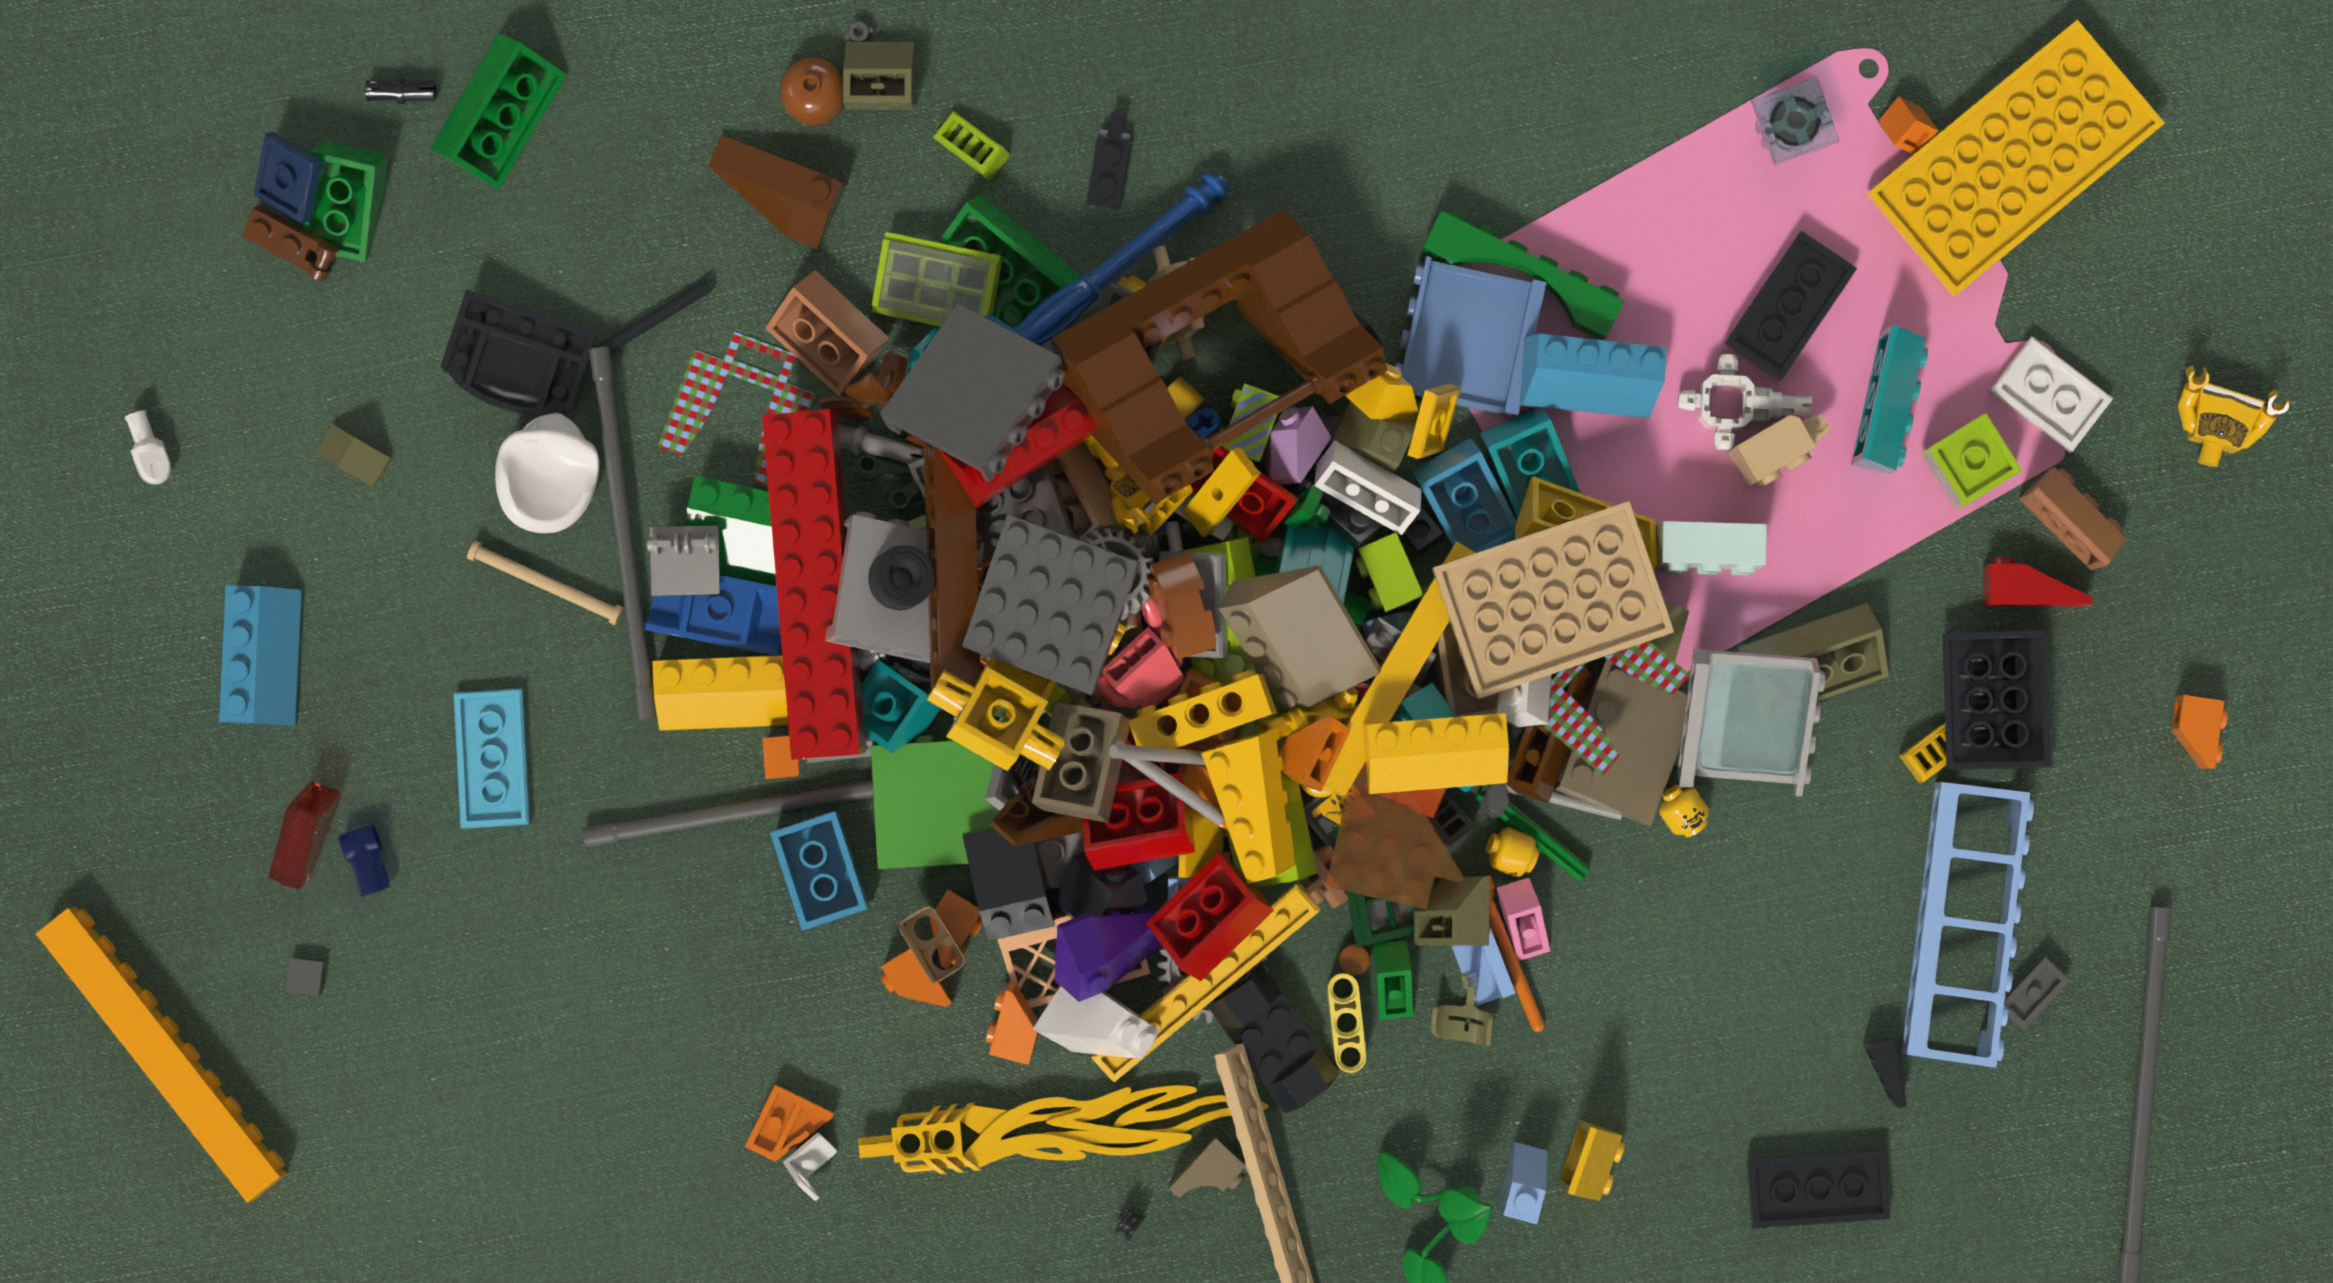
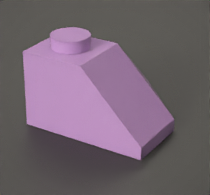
M1313 406L1286 409L1280 415L1279 421L1269 435L1261 461L1271 480L1278 485L1301 483L1332 438Z

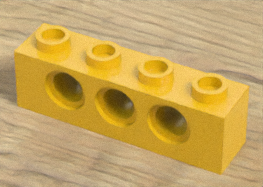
M1249 670L1232 676L1234 683L1221 687L1220 681L1201 687L1202 694L1189 699L1188 694L1185 693L1168 699L1170 705L1168 707L1157 710L1155 705H1151L1135 711L1137 718L1131 719L1128 722L1136 745L1178 749L1276 714L1277 711L1264 674L1254 675L1253 671ZM1231 692L1237 693L1242 699L1241 708L1237 712L1229 710L1226 705V698ZM1198 704H1204L1209 710V718L1203 724L1199 723L1194 717V709ZM1167 715L1172 716L1177 722V729L1172 735L1166 734L1162 729V721Z

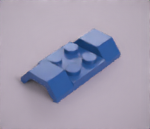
M720 575V594L654 596L645 630L779 656L782 646L777 588L772 585Z

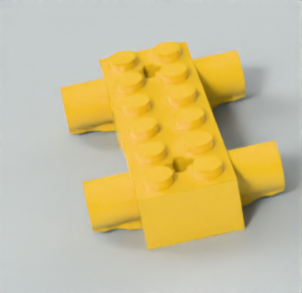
M1119 622L1108 654L1110 656L1127 629V625ZM991 657L974 686L943 670L927 698V701L957 717L946 737L1006 771L1015 763L1020 754L1050 770L1066 742V739L1037 723L1048 703L1047 699L1057 682ZM994 715L1000 718L999 722L994 719Z

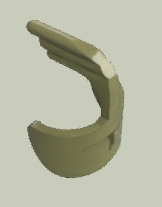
M1467 971L1461 974L1462 988L1467 989L1466 1004L1462 1006L1451 1004L1434 1005L1431 1030L1433 1035L1438 1038L1460 1040L1489 1047L1491 1045L1495 1014L1475 1006L1478 976L1477 972ZM1450 1016L1480 1020L1484 1022V1025L1469 1022V1029L1466 1031V1021L1450 1019Z

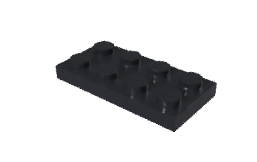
M1800 231L1724 344L1778 381H1781L1857 268L1803 231Z
M1883 1149L1746 1159L1751 1227L1753 1229L1890 1219L1886 1156Z

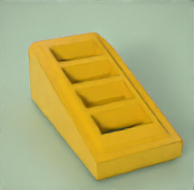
M1945 722L1899 755L1919 783H1923L1946 766V752L1936 740L1937 737L1941 736L1946 742ZM1928 744H1931L1941 759L1937 762L1927 750L1926 746ZM1919 751L1930 764V767L1925 769L1915 755Z

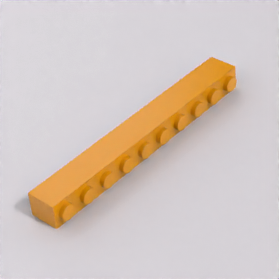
M77 907L67 908L38 931L36 935L244 1200L248 1203L257 1199L287 1175L282 1168L285 1166L284 1161L274 1150L269 1152L261 1140L264 1137L260 1130L253 1123L248 1125L240 1115L243 1110L238 1102L231 1096L227 1098L219 1087L222 1084L216 1074L210 1069L206 1071L198 1060L201 1057L197 1050L188 1042L184 1044L177 1035L179 1028L169 1016L163 1017L156 1008L158 1001L147 989L142 990L136 983L137 975L126 962L121 964L114 955L116 948L113 943L104 935L100 937L93 928L95 921L84 909L79 910Z

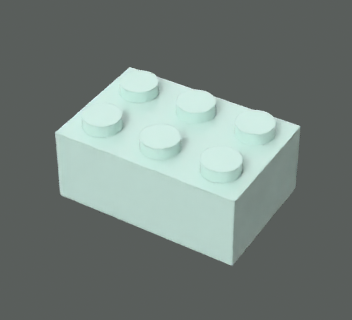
M1663 521L1656 526V567H1663L1664 574H1683V572L1688 571V568H1697L1698 575H1717V573L1722 572V569H1731L1732 576H1751V574L1756 573L1757 569L1766 566L1767 524Z

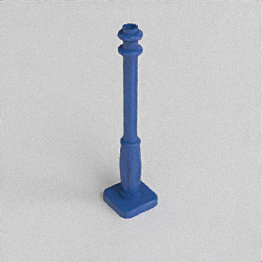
M1209 173L1203 174L1201 185L1198 188L1193 186L1187 187L1183 200L1088 276L1084 274L1078 276L1077 280L1050 296L1017 327H1010L990 314L984 317L1041 346L1072 324L1094 301L1099 300L1100 292L1195 215L1198 213L1201 215L1209 214L1210 203L1213 201H1225L1226 190L1229 188L1226 180L1218 173L1214 175Z

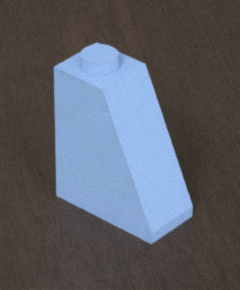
M1514 1142L1497 1204V1209L1504 1216L1533 1224L1538 1223L1546 1192L1547 1150Z

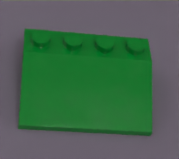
M982 194L966 202L939 240V243L1002 256L992 315L1010 327H1017L1040 304L1077 280V277L1080 276ZM927 259L924 278L950 283L953 265ZM960 266L957 285L983 290L986 272ZM927 285L922 286L946 306L949 290ZM956 292L953 309L958 303L979 314L981 297Z
M695 476L687 508L685 527L718 526L720 575L776 586L768 491Z

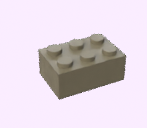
M1055 701L1049 730L1066 739V742L1050 770L1040 766L1032 803L1043 811L1108 823L1123 760L1111 758L1109 746L1115 738L1120 739L1126 744L1130 729L1129 720L1122 713Z

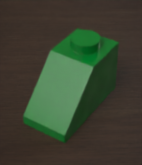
M1407 941L1372 944L1379 1020L1413 1017L1412 975Z

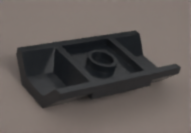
M1262 964L1257 966L1244 982L1226 995L1215 998L1207 1005L1234 1044H1244L1250 1067L1284 1113L1305 1106L1327 1090L1339 1075V1071Z

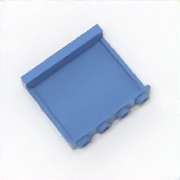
M1427 256L1424 265L1417 264L1413 284L1419 285L1417 298L1410 297L1406 317L1412 318L1410 331L1403 330L1399 350L1405 351L1403 363H1396L1395 367L1402 372L1401 376L1412 386L1415 397L1423 398L1425 390L1450 383L1460 387L1456 406L1511 418L1517 417L1520 409L1524 338L1536 334L1547 282L1534 279L1532 282L1481 272L1431 261L1432 257Z

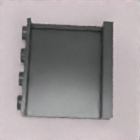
M957 303L880 414L888 429L899 435L904 430L981 471L985 481L990 483L995 474H999L1004 469L1007 457L1013 448L1022 443L1026 436L1027 428L1033 419L1038 418L1042 414L1051 393L1060 388L1065 379L1066 370L1059 355Z

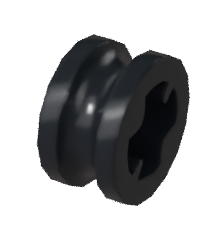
M1131 1206L1114 1231L1116 1233L1123 1232L1125 1239L1128 1241L1146 1216L1143 1213L1140 1215L1136 1214L1135 1207Z

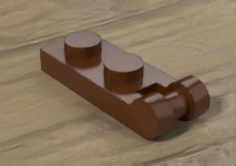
M260 205L252 208L242 235L243 238L305 270L310 277L319 281L327 280L330 272L328 265L330 261L335 259L338 248L335 245ZM312 251L316 253V259L310 257Z

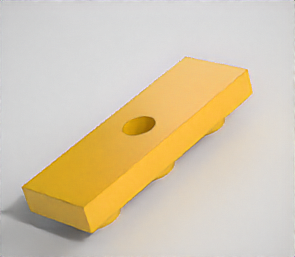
M1240 447L1231 450L1183 510L1202 537L1210 535L1260 475L1253 462Z

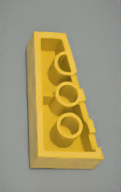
M1278 727L1220 743L1201 753L1247 884L1276 877L1295 866L1290 821L1286 820L1285 804L1288 803L1286 790L1282 789L1280 773L1283 770L1282 755H1278L1276 741L1280 739Z

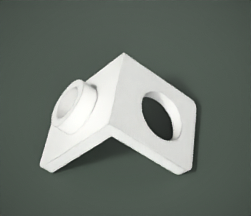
M816 1133L783 1162L798 1186L814 1201L818 1200L819 1196L807 1178L835 1155L837 1150L820 1133Z

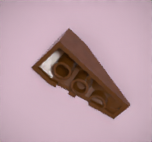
M721 135L708 164L717 175L745 198L787 238L817 251L819 250L845 192L841 182L724 135Z
M1040 765L1036 768L1035 775L1029 781L1026 780L1022 784L1018 794L1011 798L991 821L990 826L1013 846L1077 834L1083 831L1082 818L1043 811L1032 803Z

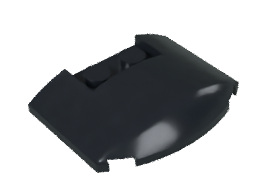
M466 289L440 367L445 373L448 372L464 391L497 408L529 415H545L563 410L568 412L572 410L590 356L589 349H592L597 333Z

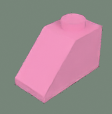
M1526 878L1497 887L1501 910L1518 961L1550 952L1541 906L1530 879Z

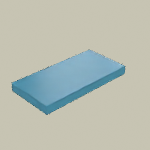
M523 689L455 692L454 711L461 829L531 824Z

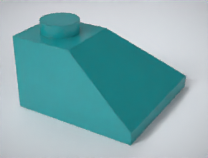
M880 660L876 661L861 684L865 734L891 753L924 733L941 708L927 701L929 692L916 687L903 678L899 672Z

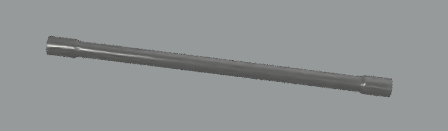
M597 347L589 349L592 376L596 386L635 681L634 694L638 720L657 718L613 392L610 348Z
M873 780L622 823L611 822L583 827L584 843L586 847L615 843L623 839L874 797Z
M2150 908L2149 951L2123 1247L2120 1252L2118 1283H2139L2140 1244L2166 947L2170 933L2172 910L2170 908Z

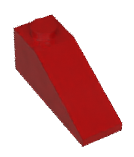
M2012 557L1993 558V564L1983 566V607H2086L2093 605L2092 597L2026 564H2014V558Z

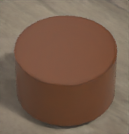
M1350 944L1341 950L1338 961L1344 972L1350 975H1359L1367 970L1370 957L1364 947Z

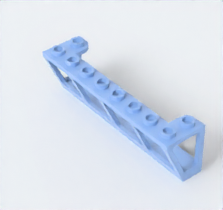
M1937 782L1934 785L1901 1053L1994 1068H1996L1997 1061L2002 1060L2004 1041L2000 1040L2001 1026L2005 1027L2008 1020V1006H2004L2005 992H2010L2013 980L2012 972L2008 971L2009 960L2014 958L2017 948V939L2012 937L2014 923H2019L2021 916V904L2017 903L2018 889H2023L2025 883V869H2021L2022 856L2027 855L2030 844V837L2025 834L2027 821L2032 820L2034 812V802L2030 800L2029 792ZM1961 793L2008 799L2006 822L2008 826L2012 827L2008 855L1956 849L1953 847L1958 797ZM1953 857L2007 864L2000 924L1952 918L1944 915L1950 860ZM1943 926L1999 932L1991 992L1936 984L1935 979ZM1935 994L1990 1001L1987 1030H1982L1980 1033L1976 1056L1932 1050L1927 1047L1933 996Z

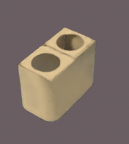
M933 906L922 908L901 922L900 932L931 983L935 982L934 985L959 970L967 962ZM924 916L933 918L938 924L937 935L928 941L919 939L914 932L916 921ZM940 946H949L956 953V962L948 970L938 969L933 964L932 954Z

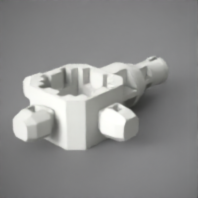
M1722 354L1719 357L1716 371L1720 372V375L1712 374L1699 386V394L1696 393V390H1684L1678 393L1677 407L1682 410L1694 411L1695 408H1698L1697 420L1705 429H1717V432L1713 433L1716 450L1730 451L1735 439V434L1732 433V430H1740L1750 421L1770 422L1771 418L1780 419V416L1789 415L1810 418L1812 414V408L1809 407L1812 405V396H1784L1781 392H1773L1772 388L1754 387V384L1747 376L1735 375V372H1738V360L1736 355ZM1714 385L1741 388L1742 414L1740 418L1721 419L1710 417V389Z

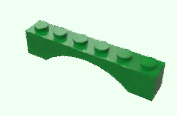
M1456 211L1440 212L1422 248V253L1442 263L1454 266L1467 263L1503 265L1523 272L1535 280L1547 282L1545 288L1555 296L1565 310L1572 327L1599 340H1605L1624 303V300L1618 298L1619 292L1605 285H1601L1598 288L1588 283L1589 278L1575 270L1567 273L1557 268L1558 262L1544 255H1540L1537 258L1527 253L1528 248L1517 241L1510 240L1509 243H1506L1496 238L1498 233L1483 225H1479L1476 228L1466 223L1467 218Z

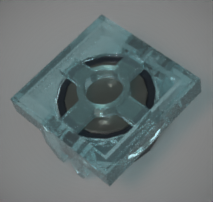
M1817 77L1751 101L1757 117L1755 122L1756 131L1762 134L1761 145L1765 150L1769 149L1774 165L1840 141Z

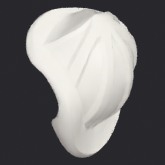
M559 413L540 416L528 423L523 430L510 434L499 448L495 467L496 492L505 515L517 526L536 533H555L570 527L585 512L596 489L600 465L596 447L584 438L579 428L570 419Z

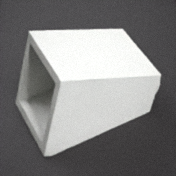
M1061 986L1033 1027L1036 1032L1072 1052L1136 1059L1143 1058L1145 1053L1154 1044L1155 1038L1160 1032L1157 1027L1106 991L1078 1002Z

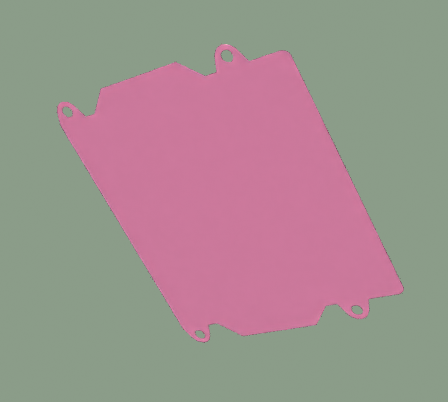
M1860 48L1837 51L1501 239L1506 243L1514 240L1528 248L1527 253L1537 258L1540 255H1544L1558 262L1557 268L1567 273L1575 270L1589 278L1588 283L1598 288L1601 285H1605L1619 292L1618 298L1624 300V303L1604 341L1667 347L1665 382L1652 413L1647 419L1544 408L1553 423L1580 492L1615 506L1630 501L1633 512L1655 519L1656 526L1663 521L1767 524L1766 566L1757 569L1756 573L1751 574V576H1732L1731 569H1722V572L1717 573V575H1698L1697 568H1688V571L1683 572V574H1664L1663 567H1656L1654 569L1663 600L1690 611L1675 660L1687 672L1691 670L1693 649L1726 651L2053 467L2065 457L2066 450L1989 392L2027 342L2005 343L1995 326L2008 273L2001 260L1996 262L1953 298L1866 195L1914 155L1894 146L1868 105L1885 83L1889 73L1886 58L1874 49ZM1865 59H1872L1878 64V73L1873 78H1865L1859 72V65ZM1798 96L1806 98L1816 106L1817 111L1822 112L1823 117L1820 118L1819 131L1807 146L1798 151L1780 150L1763 134V131L1766 130L1767 116L1778 102L1787 97ZM1803 231L1851 263L1857 270L1784 378L1778 381L1725 345L1724 342L1798 233ZM1491 263L1458 265V267L1528 282L1533 280L1527 274L1503 265ZM1545 288L1536 334L1599 340L1572 327L1565 310L1555 296ZM1895 325L1926 338L1924 348H1928V357L1924 368H1919L1917 381H1921V388L1917 401H1912L1909 413L1914 414V420L1910 433L1905 434L1902 447L1907 448L1905 461L1902 467L1897 466V471L1889 474L1853 466L1851 461L1879 334L1889 326ZM2039 341L2048 349H2050L2053 353H2055V351L2048 344H2046L2043 341ZM1722 354L1736 355L1738 372H1735V375L1747 376L1754 384V387L1772 388L1773 392H1781L1784 396H1812V405L1809 406L1812 408L1811 417L1821 414L1831 430L1815 443L1817 447L1809 452L1812 457L1811 459L1791 471H1788L1786 466L1779 469L1782 476L1760 489L1756 483L1747 487L1727 453L1729 451L1716 450L1713 433H1716L1717 429H1705L1697 420L1698 408H1695L1694 411H1687L1677 407L1679 392L1696 390V393L1699 394V386L1712 374L1720 375V372L1716 370L1718 359ZM1714 385L1710 389V417L1721 419L1740 418L1742 414L1741 388ZM1520 405L1518 416L1537 407ZM1470 409L1482 432L1512 419L1507 416ZM1987 413L2022 471L1965 507L1956 510L1920 452L1975 418ZM1780 416V419L1771 418L1770 422L1750 421L1742 429L1732 430V433L1735 434V439L1731 450L1787 416ZM1800 417L1801 421L1808 419L1806 417Z

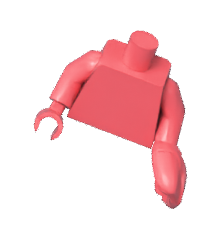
M1150 596L1146 605H1141L1148 627L1103 668V677H1100L1096 691L1115 707L1136 708L1141 706L1145 708L1151 705L1157 706L1159 703L1168 707L1170 706L1168 699L1178 695L1176 688L1184 680V676L1179 669L1183 664V658L1177 659L1171 648H1167L1163 644L1160 629L1163 627L1156 601L1152 600Z

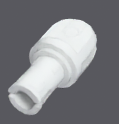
M146 410L125 416V420L135 442L130 452L138 474L143 481L149 484H161L167 480L172 470L164 442L154 438Z

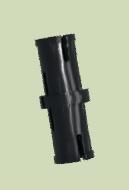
M397 77L396 81L366 80L365 87H368V89H365L367 102L396 101L397 104H405L406 101H436V94L433 93L437 92L435 80L406 81L404 77Z

